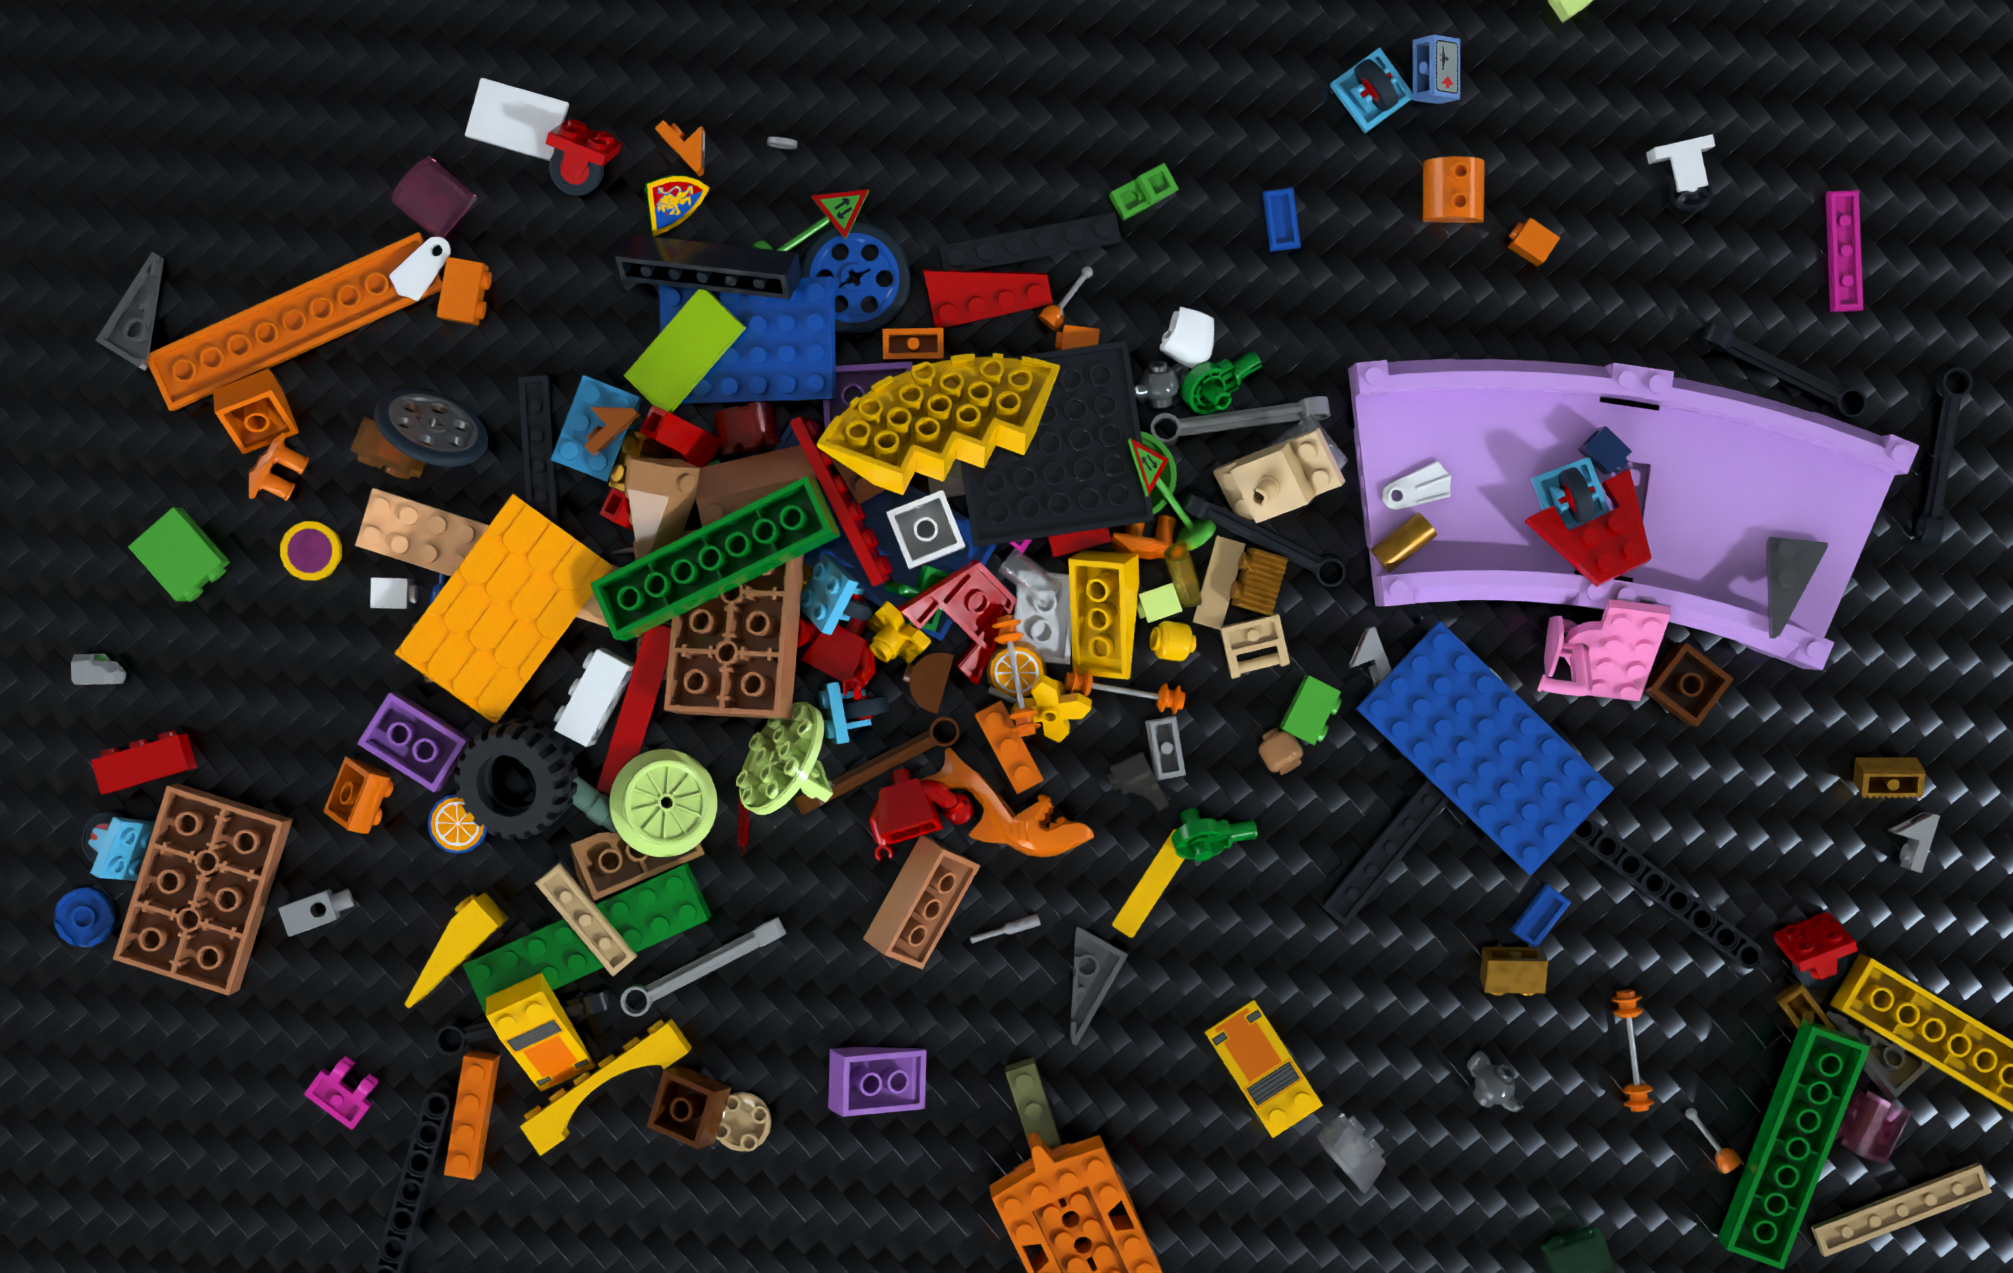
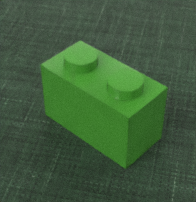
M1305 675L1279 728L1312 745H1315L1317 740L1321 742L1329 728L1325 723L1330 713L1335 715L1341 705L1342 699L1339 698L1341 691L1309 675Z

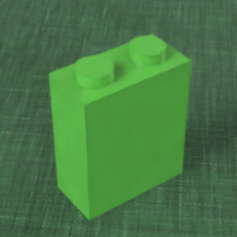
M173 507L128 546L175 601L186 602L188 600L191 602L202 594V587L209 580L214 582L226 572L224 567L230 563L183 508Z

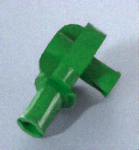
M1251 351L1233 363L1226 358L1217 364L1214 362L1201 363L1186 376L1180 390V395L1191 409L1202 415L1226 409L1232 400L1230 394L1239 389L1242 378L1262 368L1261 360L1254 351Z
M1190 808L1181 813L1180 819L1183 822V826L1173 833L1171 840L1177 856L1203 862L1212 856L1220 854L1224 848L1229 849L1233 842L1256 839L1257 826L1254 820L1229 824L1224 819L1220 821L1200 819L1199 811L1196 808Z

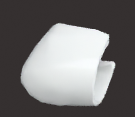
M1180 307L1179 311L1173 312L1169 330L1161 338L1160 351L1191 369L1207 362L1212 355L1214 345V318L1195 310Z

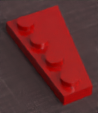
M923 269L936 328H945L1053 304L1047 273L937 271L934 269Z

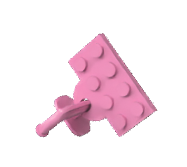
M1608 599L1601 621L1577 625L1571 620L1563 619L1562 616L1550 617L1544 654L1545 674L1541 678L1538 692L1543 690L1573 696L1589 695L1640 702L1671 616L1670 606ZM1559 656L1565 657L1570 665L1572 681L1548 678L1553 676Z

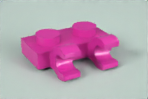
M345 1056L337 1063L331 1073L325 1068L321 1070L304 1095L349 1129L353 1130L371 1107L372 1103L365 1098L379 1080L369 1074L361 1081L357 1089L353 1090L341 1081L355 1064L353 1060Z

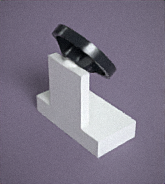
M1713 134L1655 147L1646 152L1649 164L1666 160L1671 161L1675 181L1669 189V200L1678 209L1698 211L1705 208L1711 202L1712 188L1707 180L1701 152L1715 147ZM1675 188H1677V192H1681L1677 200L1672 193ZM1698 197L1707 198L1704 202L1696 205L1683 204L1685 200H1695Z

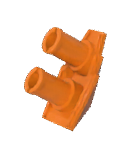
M281 431L272 439L268 449L260 455L255 466L249 470V498H255L258 490L264 489L287 501L295 484L270 473L272 464L277 462L298 472L300 475L305 469L309 457H305L285 446L286 433L284 431Z
M1165 515L1158 516L1155 539L1143 537L1145 523L1126 525L1125 533H1113L1110 548L1118 553L1138 554V558L1176 559L1181 558L1184 549L1174 546L1172 543L1176 519Z

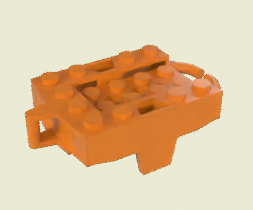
M1033 1132L1028 1136L1032 1158L1015 1167V1170L989 1185L992 1200L1027 1273H1163L1137 1216L1130 1195L1119 1172L1116 1171L1100 1135L1050 1149L1040 1135ZM1122 1200L1128 1214L1111 1216L1109 1211ZM1068 1211L1076 1212V1214L1069 1215V1218L1063 1217ZM1079 1237L1088 1238L1087 1241L1081 1244L1075 1242ZM1041 1244L1043 1249L1032 1258L1028 1245Z

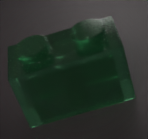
M1587 1226L1575 1231V1235L1566 1238L1564 1236L1553 1237L1547 1241V1244L1540 1246L1549 1273H1603L1615 1269L1604 1235L1596 1227Z

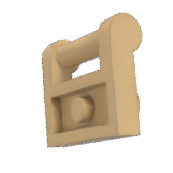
M1274 613L1272 616L1265 615L1219 627L1231 679L1240 677L1241 673L1280 664L1281 667L1290 665L1278 613ZM1276 646L1277 653L1241 662L1237 661L1236 655Z

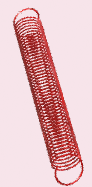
M739 792V802H738V803H739V805H738L739 808H738V809H739V811L748 810V809H740V808H742V807H744V806H740V805H743V804L740 803V802H742V801L740 800L741 798H740V792ZM749 811L739 812L738 815H739V814H742V813H750V812H749ZM749 814L738 816V846L749 845H739V843L749 842H739V840H749V838L739 839L740 837H749V835L739 836L740 834H749V832L739 833L740 831H749V829L739 830L740 828H749V826L739 827L741 825H749V823L739 824L741 822H749V820L739 821L741 819H750L749 817L739 818L741 816H750Z

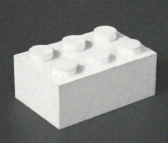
M607 648L597 649L594 653L590 652L582 666L586 671L580 680L576 678L570 687L568 694L572 697L566 706L562 705L554 718V721L557 722L554 730L585 747L596 744L630 681L635 663Z

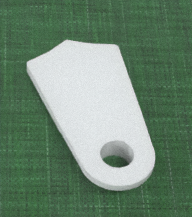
M441 237L429 238L389 275L398 295L409 297L416 301L420 300L446 263L447 257H450L451 248L445 239ZM438 245L441 246L442 254L434 256L432 253L433 248Z
M1436 461L1388 484L1382 492V500L1388 508L1398 510L1450 497L1452 476L1442 467L1439 461ZM1394 490H1399L1402 494V498L1398 502L1391 498Z

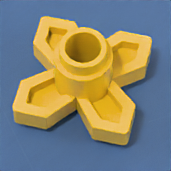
M886 601L868 620L867 627L876 634L872 639L873 643L870 645V649L883 662L895 659L899 655L906 663H911L931 643V640L922 631L905 623L901 612L889 601Z
M1044 674L1040 675L1032 684L1031 693L1034 698H1023L1025 708L1030 707L1038 711V714L1033 717L1034 723L1042 722L1044 735L1056 742H1061L1069 734L1070 723L1068 719H1083L1091 710L1092 704L1091 699L1078 692L1068 694L1067 690H1064L1062 682ZM1018 701L1011 707V713L1019 709Z

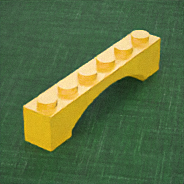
M672 1018L665 1023L660 1019L647 1029L649 1033L641 1040L637 1036L622 1046L624 1052L617 1057L613 1054L608 1055L598 1063L600 1069L592 1074L587 1070L573 1080L575 1086L566 1092L564 1088H561L548 1098L551 1102L542 1109L537 1105L524 1115L526 1120L520 1128L540 1156L569 1135L570 1132L567 1126L574 1111L582 1100L602 1083L618 1074L639 1067L661 1065L663 1069H666L689 1053L692 1047Z

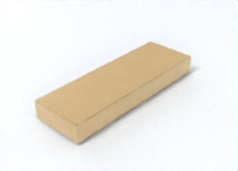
M1216 536L1192 622L1220 630L1219 627L1223 626L1230 601V589L1237 577L1239 570L1238 561L1244 552L1245 543Z

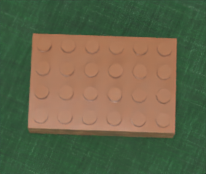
M684 530L682 537L696 530ZM805 554L672 618L664 710L677 714L791 719Z
M179 783L168 785L113 960L228 996L239 991L293 819Z

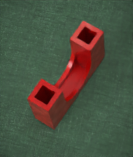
M652 405L639 431L667 446L674 459H682L699 468L708 466V463H711L722 441L721 438ZM612 487L599 514L614 523L634 531L633 525L629 522L628 514L631 513L629 499L626 498L625 492Z

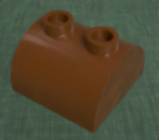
M937 651L927 654L916 665L907 664L903 682L909 683L914 700L923 709L938 714L955 654Z

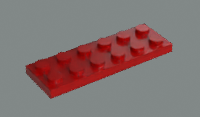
M802 416L790 421L789 423L872 586L881 585L893 579L890 574L893 568L886 555L881 557L876 547L880 544L874 530L872 528L867 529L863 521L866 515L861 504H858L857 501L854 503L848 486L842 476H840L831 458L817 447V442L824 433L821 425L817 420L812 421L811 418Z

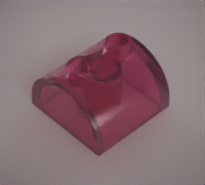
M426 157L415 164L401 179L392 194L391 201L432 237L444 238L478 197L432 157Z
M1868 1090L1866 1095L1861 1093L1854 1101L1853 1108L1857 1110L1853 1121L1846 1120L1841 1126L1840 1135L1844 1137L1841 1144L1864 1158L1886 1165L1912 1111Z

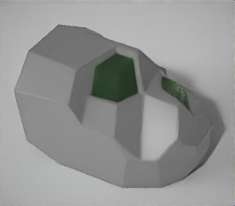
M74 654L72 658L71 680L74 685L123 684L125 681L126 671L118 662L111 661L106 654Z

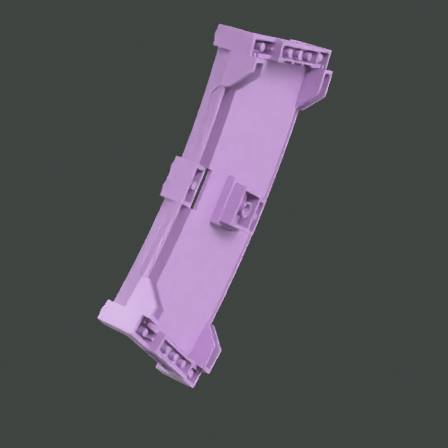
M1434 359L1360 362L1348 368L1355 426L1353 433L1375 606L1459 600H1505L1565 604L1605 610L1608 599L1670 606L1671 616L1668 622L1735 640V642L1753 651L1780 659L1802 669L1823 670L1834 645L1833 641L1824 638L1894 476L1908 474L1919 448V445L1895 435L1879 436L1816 412L1806 411L1774 400L1728 388L1673 377L1674 371L1620 363H1611L1601 367L1546 361ZM1600 397L1658 405V411L1600 402ZM1607 426L1632 451L1626 457L1629 462L1617 474L1614 472L1603 474L1594 465L1593 467L1610 511L1616 508L1610 498L1606 496L1602 483L1630 469L1652 558L1648 563L1621 575L1622 577L1633 578L1632 582L1613 579L1596 587L1585 576L1575 575L1574 571L1577 569L1525 523V520L1542 511L1530 478L1586 458L1578 449L1599 427ZM1436 461H1439L1442 467L1452 476L1450 497L1398 510L1388 508L1382 500V492L1388 484ZM1394 490L1391 498L1398 502L1401 500L1402 494L1399 490ZM1417 512L1421 513L1432 525L1437 536L1388 574L1370 549ZM1769 537L1828 543L1826 552L1782 633L1776 639L1769 638L1767 540Z

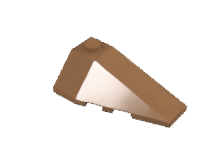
M628 457L624 490L626 498L629 499L631 513L628 514L629 522L633 525L635 540L633 547L635 560L682 537L696 498L699 467L682 459Z
M618 832L597 833L570 845L577 877L583 891L592 902L704 855L700 843L691 850L677 856L654 857L646 855L629 846Z

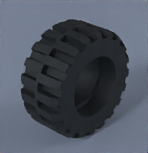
M513 718L510 721L503 720L468 742L463 748V754L458 758L456 765L461 769L455 772V783L460 785L456 792L459 799L463 798L465 805L462 807L467 814L470 812L474 816V823L479 827L482 825L486 826V831L494 836L501 833L502 838L512 840L516 836L518 839H526L533 834L537 835L562 817L564 812L573 803V798L571 797L576 794L578 787L577 782H573L578 777L577 767H572L571 761L574 760L571 751L567 752L563 745L566 742L561 737L556 738L552 735L554 730L548 726L540 728L538 721L529 719L524 723L522 718ZM500 755L517 758L529 768L536 783V796L533 802L519 800L509 794L503 787L497 770Z

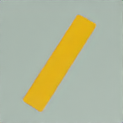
M1177 829L1172 831L1112 923L1113 927L1130 938L1134 937L1185 859L1177 856L1171 840L1173 833Z

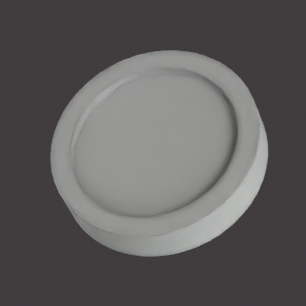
M768 137L767 145L781 149H797V141L782 137Z

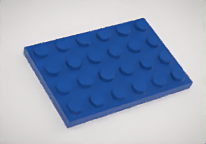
M831 276L801 278L790 300L710 291L746 329L680 404L836 400L835 278ZM659 285L660 333L698 289Z

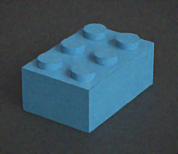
M583 375L551 460L609 482L612 468L616 465L622 450V442L627 437L629 429H634L637 420L598 456H594L584 447L589 441L586 437L596 427L601 426L603 428L606 424L590 407L633 408L640 413L644 399Z

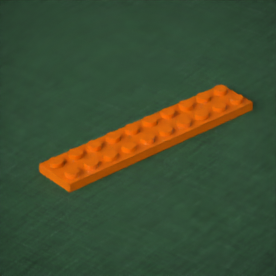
M420 232L415 233L149 353L148 365L169 411L182 408L213 394L214 389L271 368L417 302L409 297L398 295L389 275L425 243ZM440 273L437 274L420 300L441 291L443 280Z

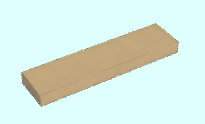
M561 863L557 864L535 883L612 976L637 957V954Z

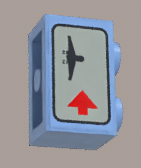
M1433 34L1413 40V100L1435 104L1459 100L1460 39Z

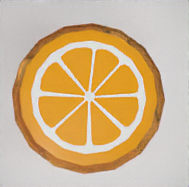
M1018 641L1013 643L1023 698H1030L1033 696L1031 693L1032 684L1040 675L1047 674L1046 662L1038 648L1028 642ZM1004 644L996 648L989 658L987 667L988 680L993 688L1017 699L1008 646Z

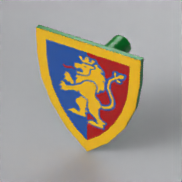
M670 175L645 183L644 192L647 194L652 236L667 232L685 221L702 203L710 188L698 179L685 175Z

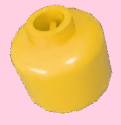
M1166 620L1161 622L1158 627L1152 629L1150 648L1154 650L1155 655L1160 659L1184 661L1189 653H1193L1196 648V636L1192 635L1191 628L1186 623Z

